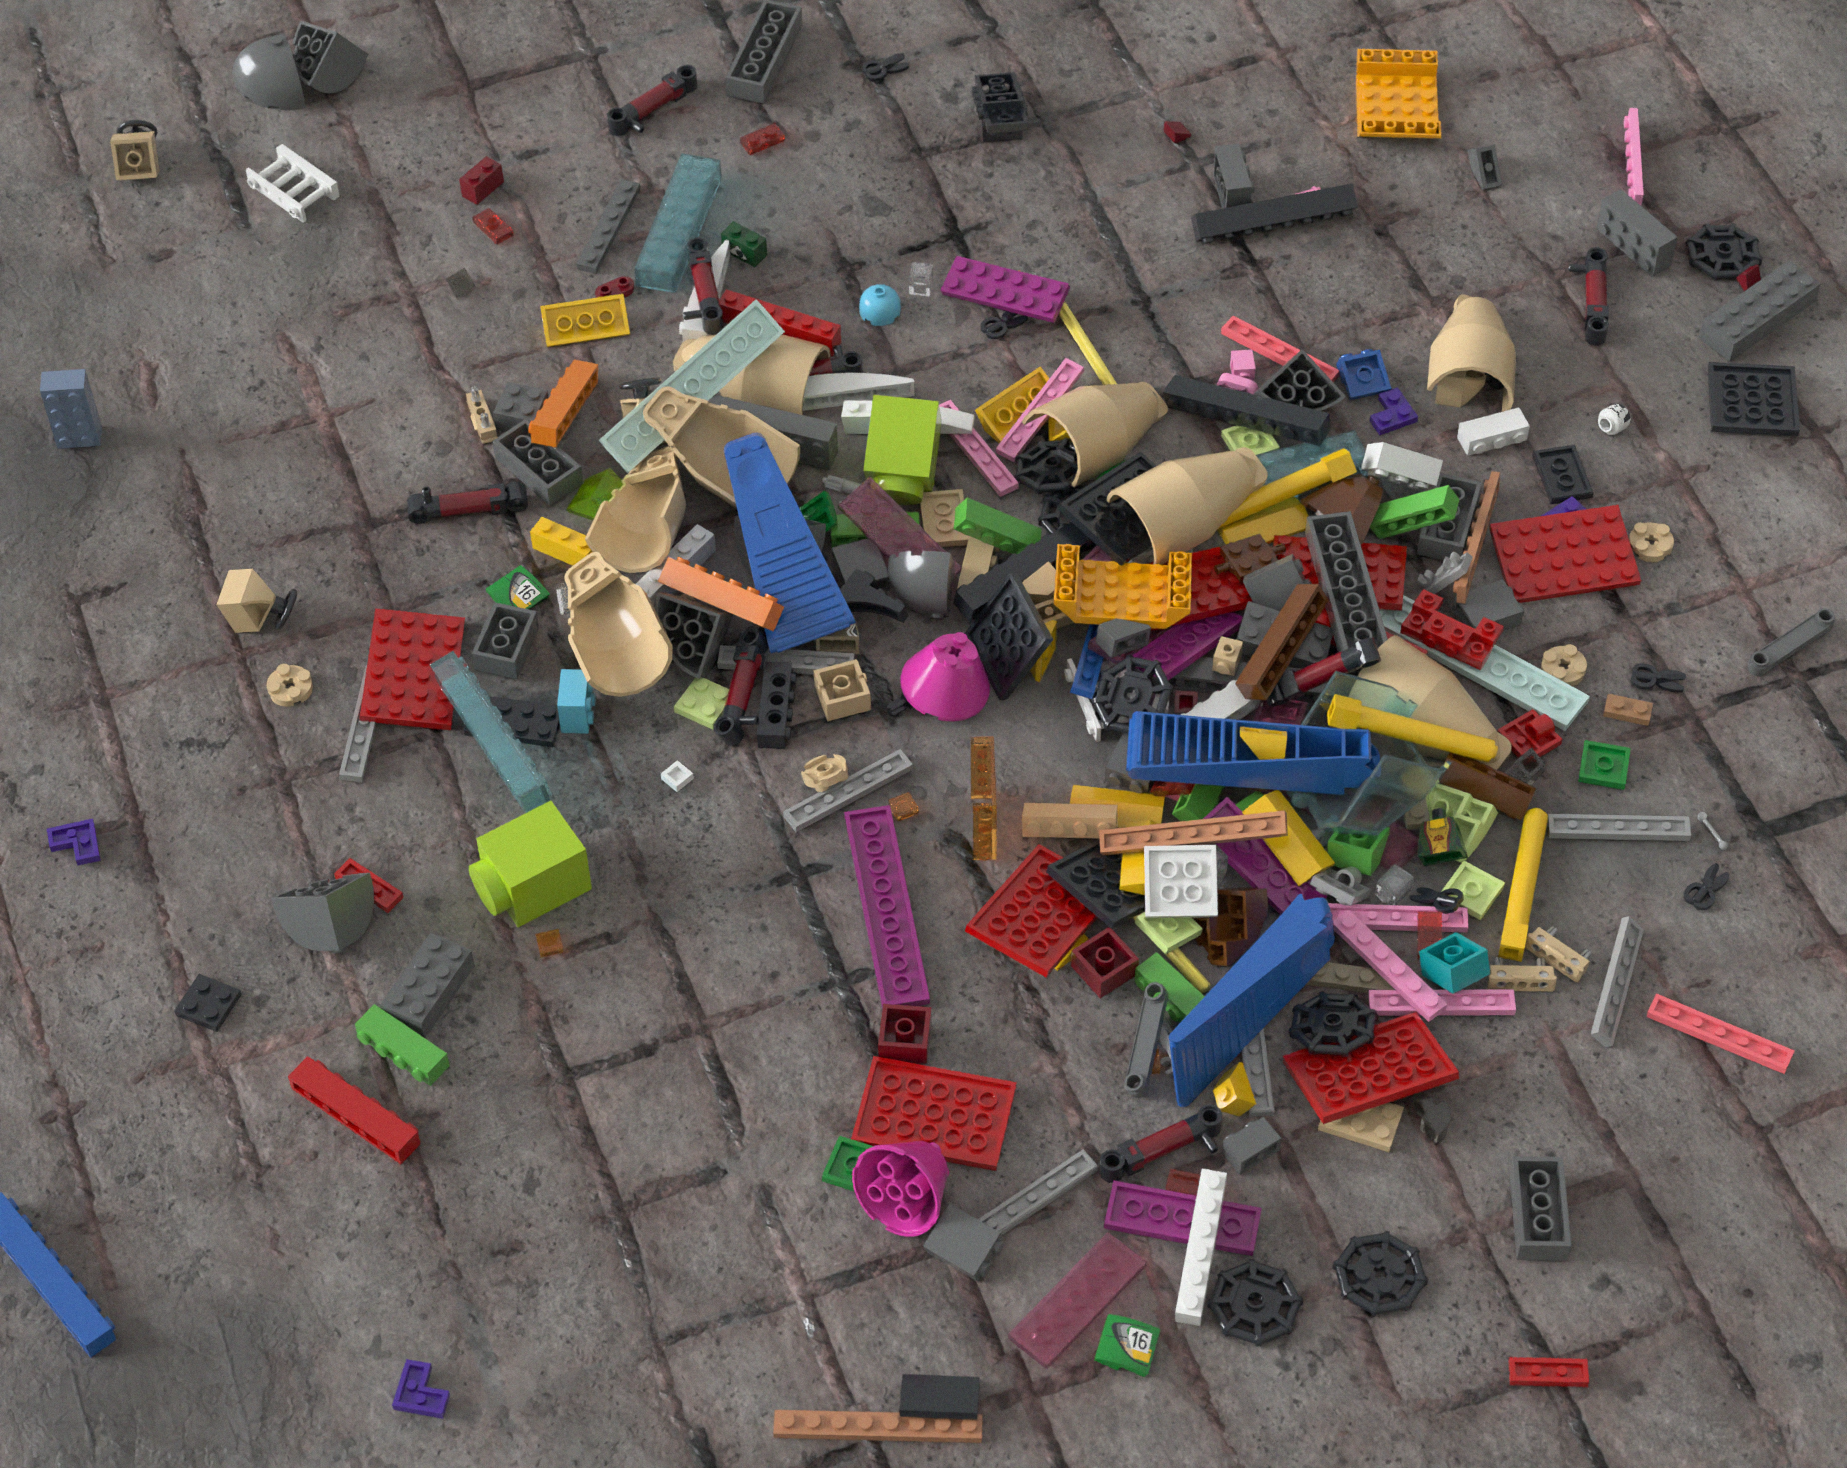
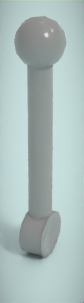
M1700 812L1697 819L1700 822H1704L1718 841L1719 848L1726 850L1728 843L1721 839L1709 823L1707 814Z

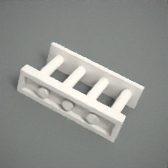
M283 144L276 148L277 161L257 174L250 168L246 169L247 183L252 189L258 190L289 212L293 218H297L303 223L306 221L304 209L323 195L328 196L333 201L340 197L335 180ZM281 167H286L290 170L272 184L266 180L267 177ZM295 176L303 179V181L286 193L279 189ZM309 186L317 189L299 203L293 199V197Z
M1123 655L1107 658V661L1102 663L1100 672L1108 670L1124 660ZM1072 658L1067 659V669H1064L1066 681L1073 684L1076 668ZM1126 669L1115 675L1114 678L1123 677V673L1127 672ZM1097 682L1095 692H1097L1100 682ZM1135 690L1132 693H1128L1127 696L1130 700L1135 698ZM1076 695L1087 720L1088 733L1093 734L1095 741L1099 742L1101 740V729H1104V723L1102 720L1097 719L1095 715L1097 709L1090 703L1089 698ZM1109 703L1105 707L1110 708L1112 705ZM1120 716L1117 722L1127 723L1129 718Z

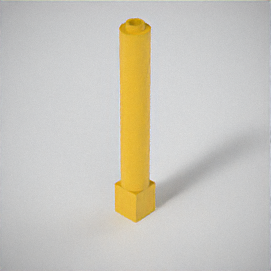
M1343 448L1320 458V462L1252 491L1218 529L1326 482H1335L1356 473L1357 471L1350 452Z
M1334 694L1327 712L1329 726L1341 729H1368L1373 733L1484 762H1490L1491 759H1495L1498 751L1495 740L1362 706L1361 700Z
M1540 808L1529 809L1524 815L1498 957L1522 962L1548 821L1547 813Z

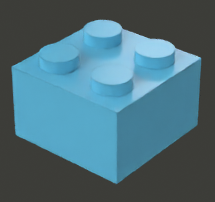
M561 669L557 703L561 733L589 734V725L594 723V711L591 710L592 706H595L596 695L593 693L594 688L587 682L582 670Z

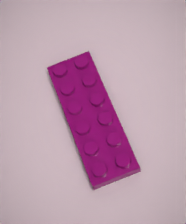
M956 256L940 291L942 295L1055 323L1070 290L1069 283Z
M1229 612L1175 625L1133 656L1151 661L1158 660L1162 663L1161 667L1167 679L1170 680L1216 647L1221 636L1228 638L1237 632L1242 616ZM1135 667L1142 672L1146 670L1145 668Z
M1226 797L1203 819L1244 814ZM1263 839L1209 844L1216 845V852L1253 888H1267L1268 903L1280 915L1289 907L1298 894H1302L1304 900L1319 897L1326 899L1328 897L1319 893L1316 887L1310 884L1311 880L1298 886Z
M1113 1180L1104 1229L1188 1244L1197 1196ZM1223 1201L1214 1249L1253 1256L1262 1208Z

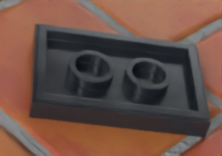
M1575 444L1533 451L1532 457L1551 505L1562 503L1570 497L1576 500L1593 498L1594 493Z
M902 1374L899 1417L978 1420L980 1377Z

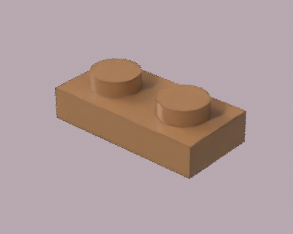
M1608 694L1603 717L1649 726L1653 703Z

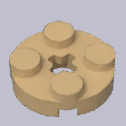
M1637 523L1629 536L1632 551L1639 555V559L1647 562L1664 560L1665 556L1671 554L1674 545L1673 535L1666 524ZM1647 540H1653L1655 542L1653 545H1651L1650 542Z
M1571 644L1557 646L1544 652L1541 670L1570 686H1575L1583 680L1586 674L1587 661L1584 655L1577 651L1576 646ZM1560 664H1566L1568 665V669L1559 666Z
M279 665L267 680V690L272 701L286 707L294 706V703L300 700L301 703L306 701L313 691L310 672L296 665ZM289 683H293L295 685L286 688V685Z
M833 754L834 758H827V755H822L810 760L804 766L805 771L801 772L805 785L815 788L817 792H824L829 786L847 780L849 775L846 760L844 757Z

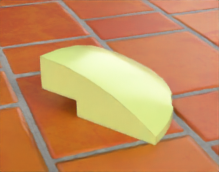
M1433 781L1428 783L1425 797L1430 820H1432V810L1436 808L1445 809L1446 817H1454L1459 825L1469 857L1493 824L1498 814L1496 808L1492 804L1474 799L1469 793ZM1460 859L1455 861L1462 863L1466 859Z

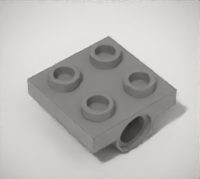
M1353 866L1346 867L1338 872L1331 868L1314 875L1310 883L1316 887L1319 893L1331 895L1337 898V902L1345 906H1352L1368 898L1371 889L1360 884L1362 879L1361 873ZM1345 874L1349 875L1351 879L1350 884L1345 881Z

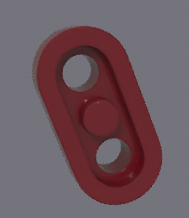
M627 276L618 277L598 286L595 290V298L623 294L624 298L634 293V281Z

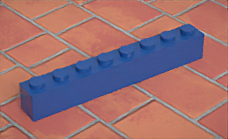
M1 1192V1247L89 1357H93L116 1340L113 1333L115 1329L113 1322L108 1316L105 1318L101 1316V1308L94 1299L88 1300L85 1296L88 1293L80 1282L75 1283L72 1280L74 1275L66 1264L64 1266L59 1264L60 1258L52 1247L49 1250L44 1245L46 1240L39 1231L34 1233L31 1229L33 1225L25 1214L21 1216L17 1212L19 1207L12 1198L7 1199Z

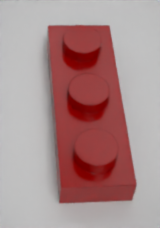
M351 858L334 873L335 879L343 878L342 876L370 873L374 889V904L387 913L404 898L403 892Z
M1509 1357L1510 1385L1588 1387L1589 1385L1587 1359Z

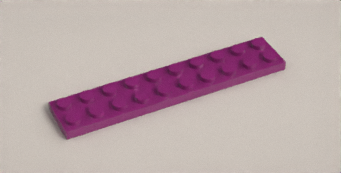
M890 805L844 812L882 1009L883 1004L907 1006L930 1004L929 991Z

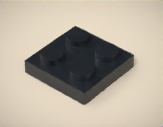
M198 974L174 1012L177 1017L218 1032L242 994L240 989Z

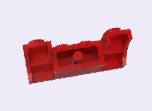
M1423 589L1414 601L1411 612L1401 624L1400 633L1425 644L1429 648H1434L1448 657L1455 658L1481 670L1502 634L1504 626L1483 617L1476 629L1438 612L1443 603V598Z

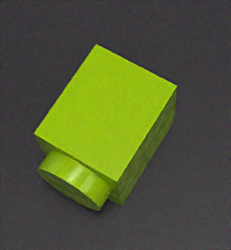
M873 395L863 469L867 486L871 487V497L877 500L892 501V504L914 505L922 502L923 492H933L942 423L939 401Z
M552 801L476 838L480 860L469 865V873L474 887L482 902L493 916L507 911L517 927L592 889L586 849Z

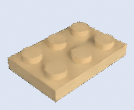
M963 489L923 492L920 508L926 549L967 545L969 536L954 530L955 508L964 501Z
M1386 1103L1323 1124L1320 1120L1318 1130L1390 1152L1404 1107Z

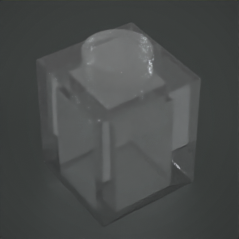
M912 262L909 274V294L930 296L933 283V264Z
M1394 864L1377 881L1375 895L1384 903L1397 905L1412 890L1414 876Z

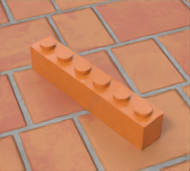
M573 360L571 365L566 368L565 374L559 378L557 386L552 389L549 398L545 399L541 410L537 411L536 418L529 424L528 431L531 434V443L551 447L558 445L598 383V364Z
M668 557L657 582L774 632L784 609V606L777 603V598L765 594L764 597L759 596L760 591L749 586L745 590L741 588L742 583L733 579L726 582L724 581L725 576L714 571L711 575L707 574L708 569L697 564L693 568L689 566L690 561L678 557L677 560Z

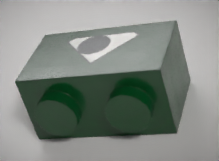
M734 221L721 233L722 244L725 240H729L730 255L756 267L767 256V240L762 235Z

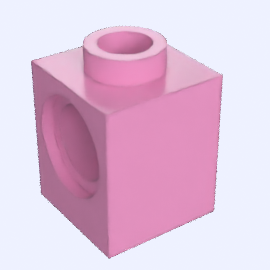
M1252 350L1231 351V374L1255 381L1256 368Z

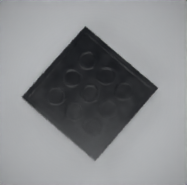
M1708 363L1711 432L1799 436L1800 425L1795 366Z
M1013 572L1008 574L964 633L975 645L989 682L999 700H1006L1010 697L1053 641L1048 628L1017 573Z
M1100 839L1047 867L1046 873L1111 929L1145 912V895L1119 890L1122 853L1102 855L1100 853Z

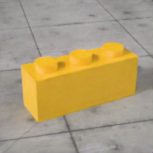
M541 517L530 531L533 549L570 565H575L593 552L585 540L586 535L544 517Z

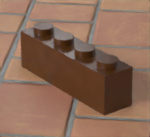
M1454 753L1448 754L1436 780L1441 782L1442 785L1469 793L1477 800L1492 804L1508 817L1522 820L1537 789L1473 758Z

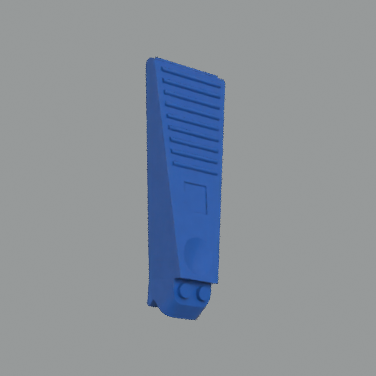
M756 432L728 442L724 447V455L755 589L760 591L759 596L771 595L778 599V604L784 606L774 632L765 628L771 654L788 650L855 624L856 621L769 449L764 435Z
M1137 711L1132 714V719L1129 720L1126 770L1130 778L1139 780L1344 795V787L1359 788L1380 775V754L1371 743V731L1368 729H1340ZM1240 727L1287 731L1285 759L1259 760L1240 737Z
M1298 894L1280 917L1169 1034L1176 1100L1180 1107L1190 1105L1330 960V948L1334 944L1335 936L1332 912L1325 898L1319 897L1304 900L1302 894Z

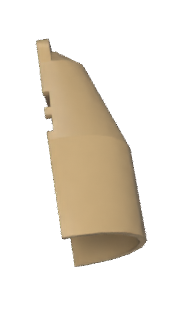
M1460 295L1454 303L1453 313L1431 345L1427 390L1432 391L1434 386L1444 376L1456 371L1475 370L1485 372L1499 379L1505 386L1503 388L1502 412L1511 410L1514 402L1516 371L1514 344L1497 308L1491 301L1481 297Z
M706 335L698 339L685 340L674 357V371L678 370L716 335ZM781 335L719 392H721L723 397L803 415L805 388L815 360L831 358L830 350L825 345Z
M1146 382L1081 386L1033 409L1024 417L1022 423L1025 425L1046 414L1055 418L1065 428L1073 441L1077 454L1078 470L1071 484L1073 487H1076L1111 467L1120 464L1150 427L1164 418L1168 411V406L1156 390Z
M667 386L658 390L643 410L645 422L660 433L697 483L736 509L737 506L724 455V447L728 442L752 433H761L766 438L769 449L787 485L796 471L800 459V445L748 411H738L728 408V406L723 404L721 406L712 404L708 400L682 394L676 389Z
M670 446L652 451L624 477L622 487L619 490L614 489L611 492L613 497L609 501H603L587 533L585 540L593 552H599L606 559L607 563L616 570L628 573L647 572L659 566L671 550L684 519L686 501L677 463L678 457Z
M1245 447L1235 451L1169 460L1112 490L1107 496V502L1111 503L1122 497L1132 506L1143 522L1151 539L1154 550L1153 564L1163 565L1169 561V551L1186 552L1210 539L1215 534V531L1225 523L1231 513L1243 503L1252 491L1265 484L1267 471L1254 452Z
M592 552L568 569L564 577L568 586V609L571 611V618L568 619L571 634L568 635V641L587 682L593 688L605 695L618 697L638 694L652 687L666 674L672 661L673 645L647 593L640 586L634 584L629 578L623 576L619 571L610 566L599 552Z
M1397 635L1385 641L1378 648L1381 662L1371 667L1363 668L1360 671L1347 697L1361 700L1362 706L1495 740V745L1498 746L1495 759H1491L1490 762L1477 761L1499 770L1511 754V743L1506 737L1496 731L1455 675ZM1379 734L1396 747L1416 745L1417 753H1420L1421 756H1430L1440 759L1442 762H1445L1450 753Z

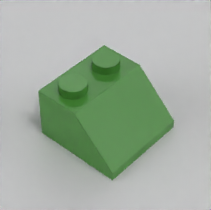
M1346 816L1328 840L1327 853L1335 862L1333 866L1338 868L1353 866L1361 874L1371 876L1380 864L1390 828Z

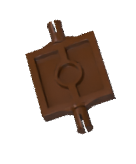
M1261 534L1253 535L1220 546V554L1225 562L1215 565L1214 570L1217 575L1230 571L1237 577L1239 582H1243L1245 575L1278 561L1275 555L1285 552L1286 548L1283 543L1271 547L1265 542Z

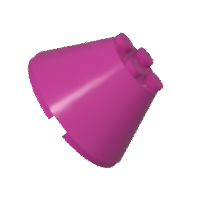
M962 632L942 635L908 659L902 669L900 684L907 701L922 714L929 713L939 717L938 720L961 721L975 716L985 707L990 695L989 679L975 645L967 638V635Z
M914 1141L870 1147L858 1157L857 1164L853 1168L852 1181L859 1203L873 1221L877 1218L881 1223L888 1226L886 1230L891 1233L913 1237L927 1232L937 1221L946 1179L949 1176V1169L941 1153V1148L934 1142Z

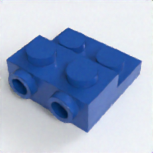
M1367 349L1357 355L1349 353L1339 358L1336 366L1340 370L1339 376L1342 384H1345L1349 400L1377 395L1392 389L1380 350L1373 351L1372 349Z

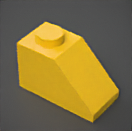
M1240 727V737L1259 760L1285 759L1287 731Z
M1239 1062L1221 1076L1213 1089L1218 1108L1222 1112L1240 1117L1255 1106L1256 1101L1242 1062Z

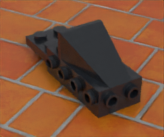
M1015 72L975 75L972 97L974 98L978 118L982 120L983 142L1023 139V131L1029 130L1026 117L1028 114L1027 104H1025V98L1023 97L1020 82H1017ZM985 85L989 86L987 90H983L982 87Z

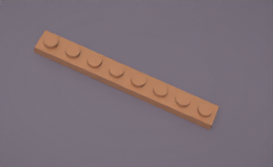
M1491 471L1489 480H1485L1483 492L1485 494L1481 493L1479 501L1481 508L1476 509V522H1472L1471 526L1472 536H1468L1466 549L1468 551L1464 550L1463 555L1469 553L1473 558L1467 573L1454 582L1453 593H1457V603L1466 604L1498 496L1500 472Z
M1286 811L1099 830L1100 853L1102 855L1139 852L1144 851V846L1207 845L1288 836Z
M775 1410L773 1435L774 1438L982 1443V1414H978V1420L899 1417V1413Z

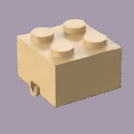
M857 659L813 670L814 687L827 721L871 710L870 691L866 684L867 677L865 673H862Z

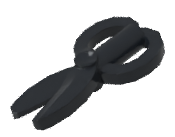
M899 53L886 58L883 62L877 60L866 62L862 66V72L866 75L867 80L879 81L885 78L886 73H899L907 70L909 63L896 64L905 59L904 53Z
M1005 311L1001 319L989 317L983 320L980 324L981 331L989 339H1000L1006 335L1007 329L1021 326L1027 322L1028 316L1015 317L1017 313Z
M1640 663L1632 668L1631 683L1639 689H1651L1657 685L1663 690L1679 693L1684 691V686L1672 681L1685 680L1686 674L1675 670L1657 672L1656 668L1652 665Z
M1717 863L1713 864L1706 871L1703 884L1696 882L1686 887L1683 896L1685 902L1694 905L1697 910L1704 911L1709 909L1715 901L1714 892L1720 890L1727 883L1730 874L1725 872L1715 879L1719 865ZM1697 889V893L1690 898V892ZM1708 895L1710 897L1709 901L1702 904L1701 901Z
M1419 887L1416 889V892L1421 895H1409L1410 900L1417 903H1434L1435 909L1443 914L1453 913L1458 909L1459 904L1464 901L1463 892L1455 888L1445 889L1439 893L1430 888Z

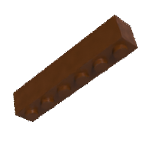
M1297 584L1235 683L1245 699L1267 700L1329 601L1319 584Z

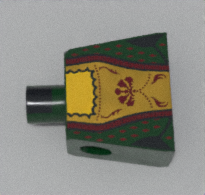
M1443 808L1433 809L1432 820L1423 821L1420 825L1418 857L1424 866L1468 858L1459 825L1454 817H1446V810Z

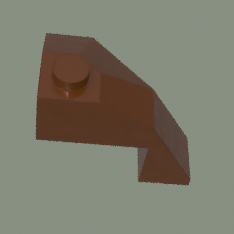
M1352 474L1338 481H1329L1299 494L1297 498L1302 505L1316 512V515L1351 511L1359 542L1362 544L1380 505L1383 488L1379 484L1380 480L1370 474L1368 477L1363 474Z
M1217 888L1218 917H1192L1203 929L1201 935L1194 939L1199 946L1205 948L1208 953L1207 959L1212 965H1232L1259 937L1268 913L1267 888Z

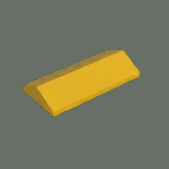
M623 294L540 306L547 347L630 335Z
M1041 366L975 410L984 431L999 444L1048 382L1049 377Z
M1292 497L1222 527L1217 531L1225 544L1257 534H1261L1265 542L1269 544L1274 542V535L1292 536L1306 530L1307 517L1309 516L1304 505L1296 497Z
M1073 785L1070 804L1118 805L1117 828H1124L1125 823L1152 820L1157 824H1162L1165 795Z
M1279 790L1265 794L1242 812L1244 815L1286 811L1288 836L1265 838L1263 840L1298 886L1303 885L1311 880L1314 875L1327 870L1335 864Z
M1152 820L1125 823L1124 828L1157 823ZM1144 851L1122 853L1119 890L1145 895Z

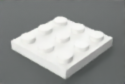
M1216 845L1144 846L1146 918L1218 917Z

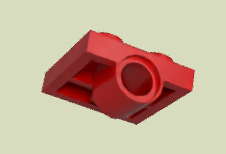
M1534 709L1497 730L1498 733L1510 741L1511 751L1525 766L1560 746L1563 740L1555 732L1552 719L1547 714L1539 715Z

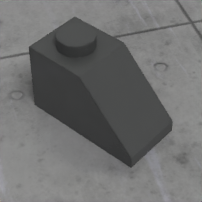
M1495 145L1469 149L1468 155L1471 170L1481 189L1502 185Z
M1116 618L1099 624L1096 643L1113 658L1147 646L1151 627L1147 624Z

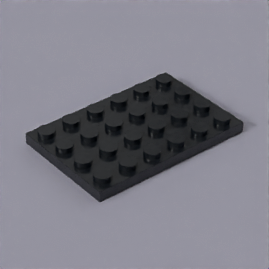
M1139 452L1061 502L1058 510L1109 557L1122 566L1150 548L1152 543L1143 522L1132 506L1122 497L1108 503L1107 496L1115 488L1151 470L1156 465L1142 452Z

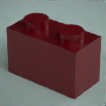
M488 156L484 157L459 179L462 197L476 205L483 201L504 182L502 164Z

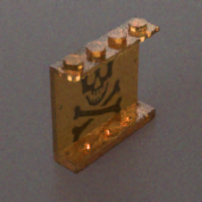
M994 736L970 737L971 799L990 800V803H973V860H996L997 796Z

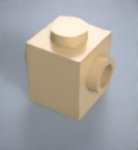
M1221 636L1213 657L1212 671L1235 676L1242 657L1243 642Z

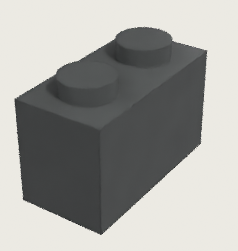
M1262 1117L1257 1121H1250L1241 1131L1229 1134L1223 1141L1222 1154L1241 1175L1280 1151L1281 1137L1266 1119Z

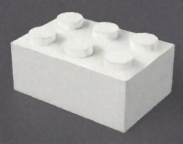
M1381 442L1367 445L1361 470L1367 471L1368 476L1370 474L1376 478H1380V476L1387 477L1388 482L1400 484V482L1407 483L1408 488L1420 490V488L1428 489V487L1437 485L1443 460Z

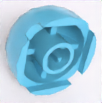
M884 284L870 286L860 297V315L864 321L867 319L875 326H885L893 323L894 318L899 317L901 313V302L897 292Z

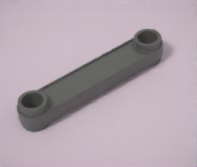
M1827 608L1818 610V612L1759 651L1754 652L1749 659V672L1754 676H1763L1766 672L1817 638L1828 633L1833 628L1835 622L1833 611Z
M1152 982L1145 988L1129 1066L1124 1080L1127 1092L1136 1098L1145 1096L1149 1090V1082L1165 1010L1169 1000L1168 991L1162 984ZM1157 992H1160L1157 997L1153 998ZM1137 1082H1140L1138 1087L1133 1088Z

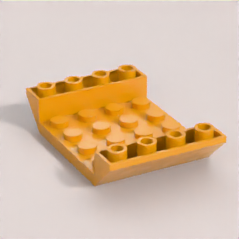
M1357 49V137L1441 138L1436 78L1438 69L1437 51Z
M1057 544L1054 605L1074 623L1099 625L1118 618L1147 624L1151 628L1167 629L1190 613L1192 553L1169 551L1168 565L1125 563L1121 566L1115 561L1079 560V545Z

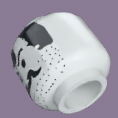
M1613 404L1603 409L1598 416L1600 429L1609 435H1615L1626 429L1631 420L1630 413L1621 404Z

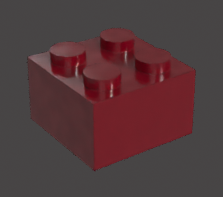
M1110 927L1071 951V967L1100 999L1135 977V969L1139 966V958Z
M883 1004L878 1056L909 1063L927 1064L932 1026V1008Z

